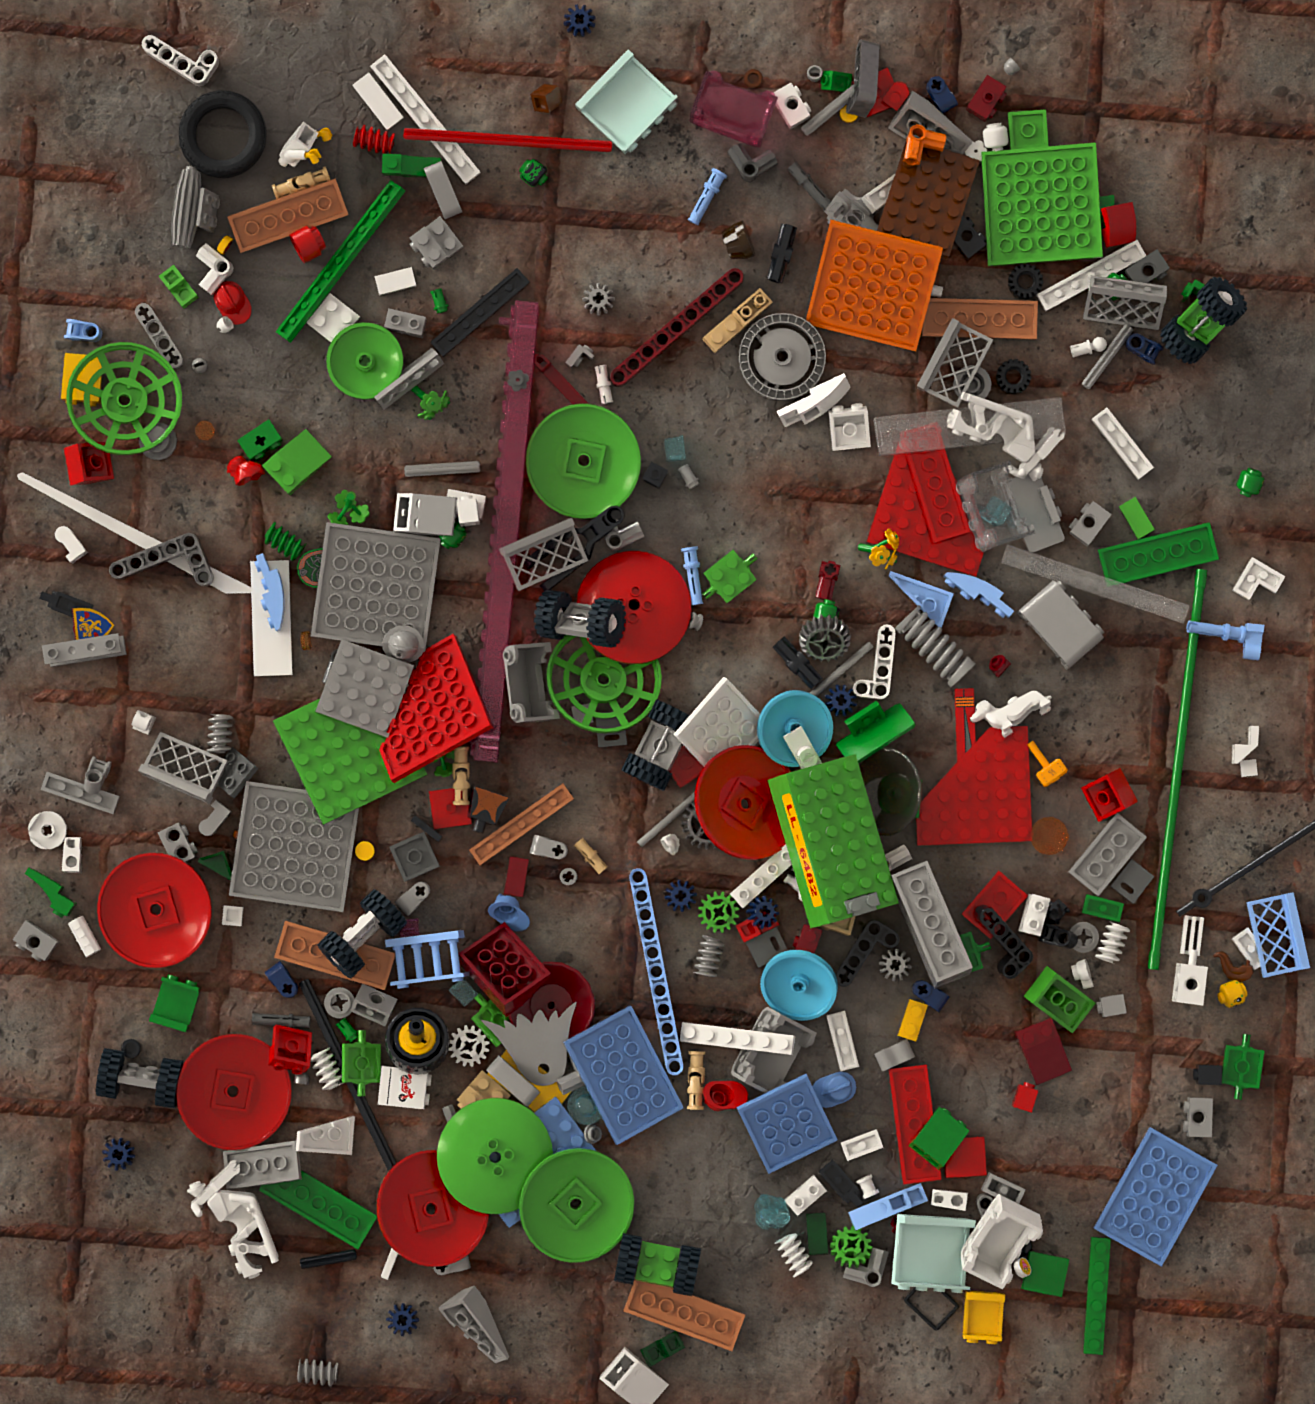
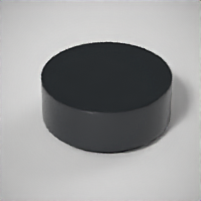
M128 1039L123 1042L121 1051H124L125 1057L135 1058L141 1052V1045L135 1039Z

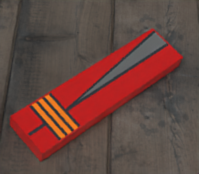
M974 688L954 689L957 762L976 742L975 723L970 721V718L975 713Z

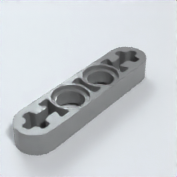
M146 303L139 304L135 309V315L159 353L169 363L172 361L169 354L165 357L164 354L170 352L173 348L175 349V351H172V354L175 357L179 356L178 364L171 363L170 365L173 369H179L184 363L181 353L153 309ZM141 308L149 309L147 315L151 320L144 324L147 321L143 315H139ZM152 323L159 325L157 333H150L149 326ZM162 339L169 340L170 345L167 349L159 347Z

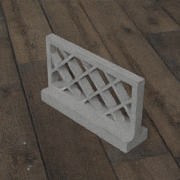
M1091 275L1083 319L1159 330L1167 298V286ZM1092 293L1101 294L1103 297L1096 301L1092 297ZM1111 297H1121L1122 300H1120L1117 303H1114L1111 300ZM1137 299L1141 303L1133 306L1130 300ZM1107 300L1111 306L1103 309L1099 304ZM1158 302L1160 305L1152 309L1148 303ZM1126 303L1130 309L1122 312L1118 307ZM1145 306L1149 311L1141 315L1138 309ZM1094 307L1100 311L1096 315L1088 314V311ZM1115 310L1119 315L1110 317L1107 313ZM1134 312L1138 318L1130 320L1126 316ZM1153 315L1156 318V323L1147 322L1145 318Z
M952 318L917 384V389L925 391L958 408L962 402V393L967 392L993 339ZM960 329L969 333V340L959 342L957 335ZM983 339L988 342L984 349L976 350L975 340ZM972 342L974 352L963 355L961 345ZM959 346L961 356L950 359V348ZM976 355L978 361L976 366L968 368L965 358ZM963 359L966 369L955 372L952 362ZM950 363L953 373L942 376L940 367ZM967 371L969 378L967 383L959 385L956 375ZM954 376L957 386L946 389L943 379ZM941 380L944 390L935 392L929 388L933 382ZM958 388L960 396L957 402L949 399L947 392Z
M572 518L499 548L518 591L588 561L574 528L575 524ZM571 531L573 536L571 545L562 542L564 533ZM548 540L557 542L554 552L544 549ZM560 544L569 547L566 557L556 554ZM532 547L540 550L536 560L527 556L529 549ZM572 549L579 551L581 560L575 562L569 559ZM543 551L552 555L549 565L539 561ZM515 554L523 557L520 566L512 565L509 557ZM555 556L565 560L560 569L552 567ZM525 559L535 562L532 572L522 569ZM538 564L547 567V571L542 577L534 574ZM521 571L530 575L528 582L523 585L520 584L518 579Z
M160 732L144 765L141 764L138 771L144 777L210 804L213 799L212 794L228 764V760ZM162 739L169 740L171 747L161 751L160 743ZM185 747L188 754L178 758L175 749ZM173 750L175 759L165 763L163 754ZM202 754L205 761L195 765L192 756ZM154 757H161L163 764L156 767L150 765ZM190 758L192 766L182 770L179 761ZM214 761L222 763L219 770L211 771L209 763ZM177 763L180 771L173 774L169 773L167 766ZM207 765L209 773L199 777L197 768ZM194 770L196 779L186 780L184 773ZM211 777L212 784L210 788L202 787L201 780Z

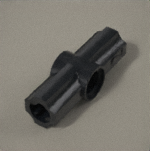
M781 224L777 243L774 244L771 255L772 261L767 280L783 283L787 264L790 263L793 252L792 246L797 227Z
M785 636L772 647L785 661L786 666L796 676L798 675L808 688L813 689L823 679L810 665V661L799 650L797 651Z

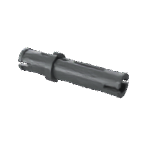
M797 161L794 162L787 170L796 178L797 184L802 186L825 211L831 200L810 178L811 175L807 174Z
M253 1013L252 1025L275 1026L277 1024L290 1028L310 1029L311 1016H294L292 1013H289V1015Z

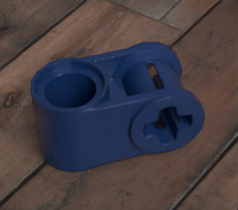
M935 76L929 80L926 85L927 92L932 98L935 107L942 114L958 105L955 96L941 77ZM933 82L940 84L938 90L936 88L932 89Z
M1138 333L1129 336L1125 342V347L1129 352L1152 365H1155L1156 357L1164 349L1160 344ZM1132 338L1139 341L1140 345L1138 348H1134L1131 345Z
M281 961L264 972L282 996L292 998L297 994L298 986ZM286 984L289 986H293L291 988V994L289 992H284L286 990Z
M923 980L916 981L912 986L913 993L939 1013L950 998L946 993L938 988L934 989L931 984ZM925 984L924 989L926 990V992H921L919 994L918 986H923Z

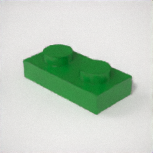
M1086 894L1082 913L1120 922L1124 903Z

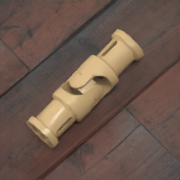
M324 166L322 170L313 173L307 172L304 175L290 178L285 183L277 186L275 184L272 185L276 199L331 179L326 166Z
M460 746L453 750L454 763H452V774L455 781L453 783V789H455L453 805H470V801H468L470 784L467 782L470 777V763L467 758L469 746ZM457 768H466L467 772L462 770L455 772Z
M688 1051L690 1055L688 1083L690 1086L687 1088V1093H689L687 1109L704 1110L702 1094L705 1082V1068L703 1067L705 1051ZM693 1072H698L701 1074V1076H691V1074Z

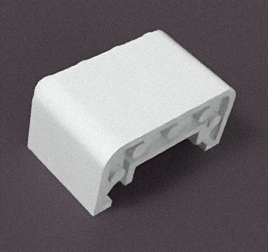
M998 1194L961 1249L962 1270L1003 1289L1013 1278L1011 1266L1013 1261L1017 1260L1021 1255L1023 1246L1027 1245L1030 1240L1040 1239L1043 1234L1040 1214Z

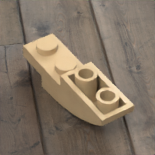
M759 288L733 310L728 317L706 334L702 340L716 353L773 303L772 300Z

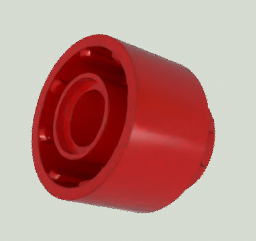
M305 226L289 234L291 242L304 264L322 255L321 251L326 248L319 230L314 226L310 228Z

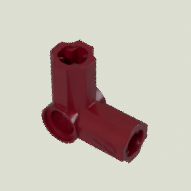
M834 561L821 562L815 598L822 600L832 599L841 565L836 564Z

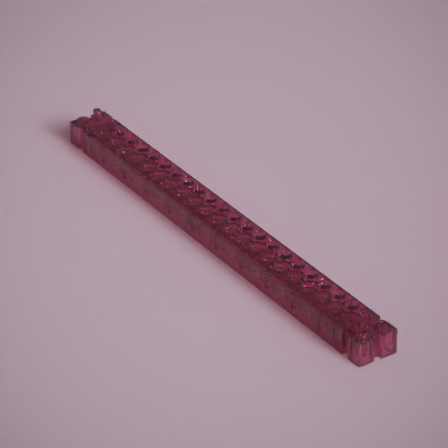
M515 300V305H511V318L499 317V325H510L509 338H512V343H508L507 347L510 363L506 362L505 374L508 376L509 372H517L520 369L523 371V374L529 376V381L526 383L527 387L525 389L521 388L518 392L513 391L512 386H509L507 381L504 382V395H507L506 401L503 400L502 412L505 414V420L501 419L500 431L503 433V439L499 438L498 446L499 452L502 453L501 458H497V471H500V475L495 479V488L498 490V496H494L493 507L496 509V515H492L491 523L492 528H495L494 534L490 535V547H493V552L489 553L488 565L491 566V572H487L486 584L489 585V592L485 591L484 600L488 607L487 611L484 610L483 622L486 623V629L482 630L481 633L484 649H480L479 660L483 662L482 668H478L477 677L481 681L480 687L477 688L493 728L465 743L471 745L470 756L474 757V760L478 762L498 763L506 683L503 652L509 646L515 584L499 548L519 540L534 357L539 319L538 302ZM515 554L509 558L512 565L516 566L517 555Z

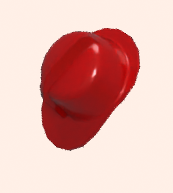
M233 281L223 282L214 293L213 298L222 316L228 317L233 324L240 325L245 323L249 319L252 309L247 296L237 283Z
M712 1081L706 1084L703 1089L704 1102L714 1111L736 1109V1107L746 1103L748 1100L747 1089L736 1081Z

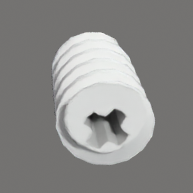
M1110 922L1112 925H1106L1105 927L1110 932L1103 933L1107 940L1100 941L1104 947H1098L1102 954H1096L1095 957L1114 964L1113 961H1120L1116 954H1122L1118 947L1125 946L1121 939L1128 938L1123 933L1130 932V929Z
M330 1047L314 1054L310 1062H316L312 1068L319 1069L316 1076H323L319 1080V1083H326L322 1088L323 1090H330L344 1083L339 1081L342 1078V1074L336 1075L340 1068H333L337 1061H330L333 1053H326Z
M796 1233L789 1234L774 1243L781 1244L777 1249L778 1251H785L781 1257L789 1258L785 1264L792 1263L789 1271L796 1270L793 1277L804 1273L813 1264L812 1260L806 1261L809 1257L808 1254H802L805 1251V1247H799L801 1240L794 1241L798 1236Z

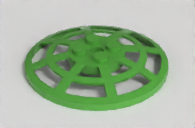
M118 342L95 349L78 363L68 382L66 404L73 426L86 442L106 453L134 455L151 450L170 435L180 417L182 391L176 372L162 355L140 344ZM116 350L136 351L133 362L120 361L109 364L104 353ZM143 355H148L156 360L167 371L168 375L158 380L150 370L141 365ZM98 357L102 368L91 377L88 384L78 381V375L90 361ZM130 368L131 370L128 378H116L113 369ZM138 371L145 374L153 383L143 388L136 381ZM103 374H106L109 383L104 390L93 387L95 382ZM171 381L176 393L175 412L164 409L165 397L162 387ZM74 388L85 392L84 407L86 415L79 418L75 417L72 405ZM157 390L159 397L158 408L147 405V395ZM90 394L101 398L102 408L91 411ZM126 396L130 399V402L127 405H121L119 398ZM145 412L155 415L152 422L143 429L138 419ZM106 415L113 421L111 430L109 431L102 427L96 419ZM160 418L172 419L167 430L156 441L151 443L147 433L157 425ZM91 422L98 431L108 436L105 446L91 439L82 430L80 425ZM131 423L136 431L132 434H118L121 424ZM139 437L144 447L133 450L112 449L115 439L130 440Z
M564 636L555 646L550 656L546 680L551 700L557 710L568 721L591 732L615 733L633 727L650 713L661 689L662 675L658 659L643 664H632L623 668L617 661L607 657L596 658L593 651L594 648L585 637H580L583 647L575 651L567 662L557 656L562 648L577 636ZM586 652L589 662L584 668L573 665L575 660ZM554 664L565 669L563 674L565 691L557 694L554 693L552 684ZM650 664L653 666L655 675L653 694L642 691L643 673L641 669ZM570 672L580 676L581 686L570 689ZM633 672L637 674V689L626 686V676ZM600 676H606L609 682L607 684H601L599 683L598 678ZM584 693L591 699L588 709L582 706L574 696ZM622 693L633 696L626 706L620 708L616 699ZM569 698L570 702L585 714L582 723L572 718L558 701ZM639 698L650 701L642 714L628 723L624 713L629 711ZM598 703H609L613 712L598 713L595 710ZM592 717L602 719L616 717L621 726L604 729L594 728L589 725Z

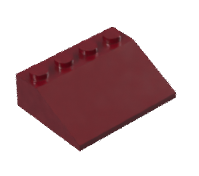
M505 922L458 953L460 966L466 972H469V976L506 1017L519 1009L551 976L547 968Z

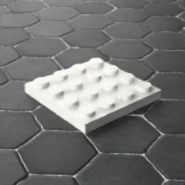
M723 677L673 735L705 766L712 757L725 749L740 745L755 746L759 741L757 723L760 713L727 678Z

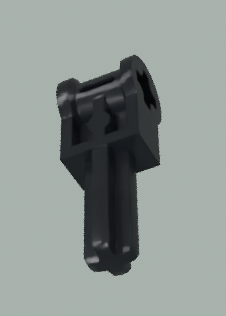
M1057 899L1054 903L1052 901L1049 902L1050 908L1046 916L1056 925H1059L1061 918L1066 913H1069L1070 910L1063 902Z

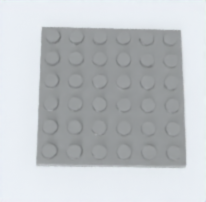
M326 522L310 637L339 641L343 639L348 642L382 647L384 635L390 629L396 626L407 625L415 628L421 634L424 640L423 652H425L441 539Z
M246 781L229 896L343 912L359 808L323 825L306 790Z

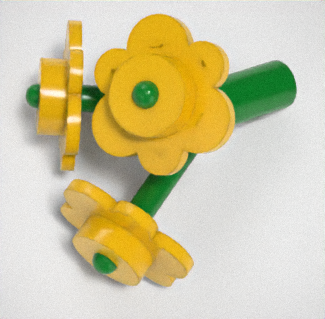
M890 528L885 531L886 540L874 546L862 543L858 545L859 551L872 553L869 559L876 567L880 564H885L889 560L885 567L887 569L888 565L893 566L897 562V556L894 554L899 546V537ZM887 543L895 549L891 557L890 551L884 546Z

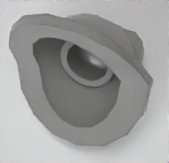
M401 625L390 629L384 635L382 648L387 656L410 663L422 655L424 640L415 628Z

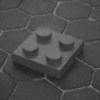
M425 831L389 847L404 882L440 867Z

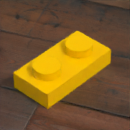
M909 999L897 1036L916 1042L928 1005Z

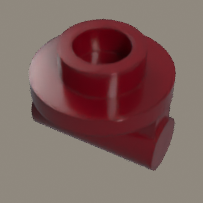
M1003 655L994 656L990 660L989 669L999 678L1011 663Z

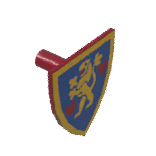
M72 608L75 640L108 635L114 626L106 616L98 611L89 608Z

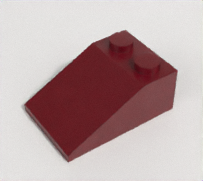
M1051 1017L1014 1032L1036 1085L1072 1071Z

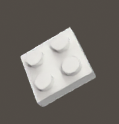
M330 293L307 321V324L329 342H332L340 331L356 324L361 317Z

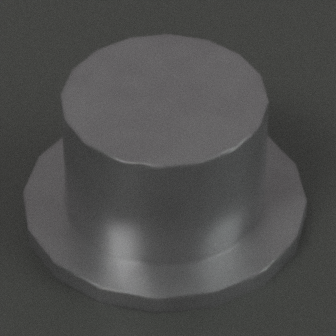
M979 367L966 393L985 399L991 390V379L986 370ZM967 371L956 375L959 385L967 383L969 379ZM954 379V382H953V387H954V386H957V385H956V382H955V379ZM958 388L954 389L956 395L959 397L960 394Z
M158 422L147 433L151 443L156 441L169 427L167 424ZM172 431L156 447L143 452L144 455L153 460L168 458L176 449L177 438L175 432ZM139 438V445L141 448L144 447V445Z

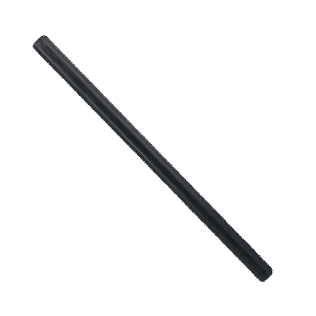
M305 979L299 985L342 1073V1047L310 980ZM346 1083L389 1172L397 1162L365 1096H357L358 1085Z

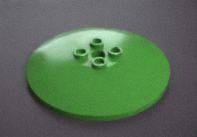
M573 404L552 412L535 429L526 453L527 474L535 493L551 509L572 518H595L611 506H620L635 488L641 468L640 449L631 428L616 413L593 404ZM581 455L589 457L588 465L584 466L579 463Z
M486 1098L466 1105L448 1121L438 1142L437 1164L440 1177L446 1189L462 1205L481 1213L503 1214L519 1209L521 1191L526 1179L540 1162L553 1155V1149L546 1127L533 1111L513 1100ZM492 1152L500 1153L501 1158L498 1162L490 1160L489 1157Z
M585 1148L563 1150L540 1162L526 1179L519 1202L521 1223L530 1241L542 1253L564 1262H585L609 1252L621 1241L623 1233L626 1234L634 1213L633 1189L623 1169L607 1155ZM576 1198L579 1199L580 1205L572 1208L570 1206L571 1201Z

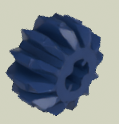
M576 4L575 11L569 8L570 14L564 15V18L567 19L564 22V26H569L567 29L568 33L574 30V37L578 35V32H581V37H584V31L590 34L591 29L589 27L595 28V23L591 21L596 20V17L591 15L592 9L586 11V5L579 9L578 4ZM579 17L581 19L582 17L583 24H580V22L577 24L576 18Z
M837 684L835 685L837 692L832 688L829 689L833 696L825 695L826 699L831 700L826 702L825 705L833 706L829 709L830 713L836 709L835 716L838 717L839 712L842 711V715L845 717V709L850 713L853 712L849 705L857 706V703L851 702L852 699L857 698V695H849L853 692L852 688L845 692L847 685H843L842 691H840V687ZM839 695L844 696L843 699L846 700V704L843 703L842 706H839L836 697L839 698Z
M681 880L677 881L678 887L671 882L670 885L674 890L672 891L668 888L665 890L671 893V896H665L664 898L672 899L667 906L669 907L675 903L673 911L677 910L678 905L681 912H684L683 905H686L687 909L690 910L691 906L688 902L696 903L695 900L690 899V896H697V893L690 894L689 891L695 887L691 886L687 889L688 881H685L684 887L681 886ZM679 890L686 893V897L683 898L682 902L675 898Z
M762 896L761 900L756 897L754 902H749L748 905L751 909H747L746 913L751 914V916L747 919L748 921L754 920L752 924L754 927L759 923L760 929H763L764 926L769 928L772 926L771 922H777L774 916H778L779 912L774 911V909L778 905L772 906V898L767 901L766 896ZM763 909L766 915L763 916V913H760L759 910Z
M114 1138L111 1140L112 1145L109 1143L105 1144L109 1150L102 1151L103 1154L108 1155L103 1161L110 1160L111 1162L108 1164V1167L110 1168L115 1164L114 1168L116 1171L119 1170L120 1165L125 1170L127 1168L125 1162L128 1165L133 1164L129 1158H135V1154H130V1151L135 1150V1148L130 1147L128 1149L129 1140L123 1144V1138H119L118 1143ZM116 1149L123 1152L122 1159L115 1157Z
M405 1303L401 1304V1309H399L397 1304L394 1305L396 1312L393 1310L388 1311L393 1317L386 1318V1321L393 1322L388 1325V1328L396 1327L393 1334H396L398 1330H401V1336H404L405 1330L409 1335L412 1334L410 1327L417 1329V1325L412 1322H419V1318L413 1317L418 1313L417 1310L411 1313L412 1305L405 1309ZM399 1315H403V1317L406 1316L408 1318L406 1320V1324H403V1322L400 1324L398 1322V1320L400 1319Z

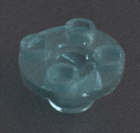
M582 1086L571 1093L567 1102V1108L574 1121L589 1125L602 1118L586 1086Z
M762 1194L755 1201V1222L761 1229L768 1230L771 1227L783 1228L790 1221V1214L783 1198Z

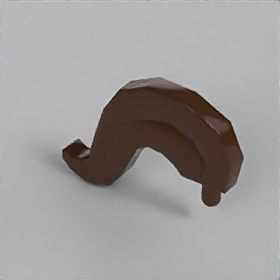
M1219 951L1213 955L1214 958H1220L1223 971L1230 980L1244 982L1252 977L1254 970L1253 966L1250 965V960L1246 961V965L1243 964L1240 967H1235L1227 953Z

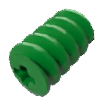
M274 522L265 534V544L268 545L272 542V549L278 547L277 552L279 553L285 550L284 556L288 557L291 555L290 560L292 562L295 561L304 550L306 544L301 545V538L295 541V534L288 537L289 530L282 533L283 526L276 529V522Z

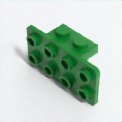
M876 700L844 721L851 734L838 741L836 746L844 757L856 754L859 764L913 729L916 724L900 703L883 712Z

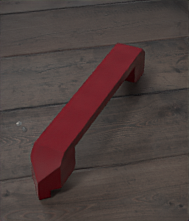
M535 354L534 364L572 405L589 404L544 355Z

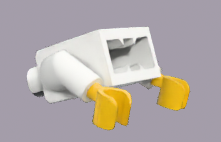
M303 121L282 148L279 154L280 158L278 159L280 165L288 167L290 164L295 167L300 160H306L307 158H310L312 164L318 163V158H321L317 149H310L315 139H318L319 136H321L323 142L331 140L332 134L330 129L323 128L317 131Z

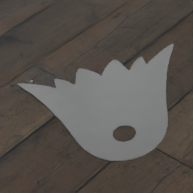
M577 1002L569 1006L559 1018L555 1010L550 1016L549 1021L541 1010L536 1012L532 1023L525 1016L518 1014L516 1027L504 1020L505 1028L495 1023L481 1020L500 1040L521 1074L528 1081L536 1085L547 1086L557 1082L556 1079L563 1076L567 1062V1049L563 1042L568 1040L569 1028ZM540 1064H547L549 1066L547 1074H541L538 1071Z

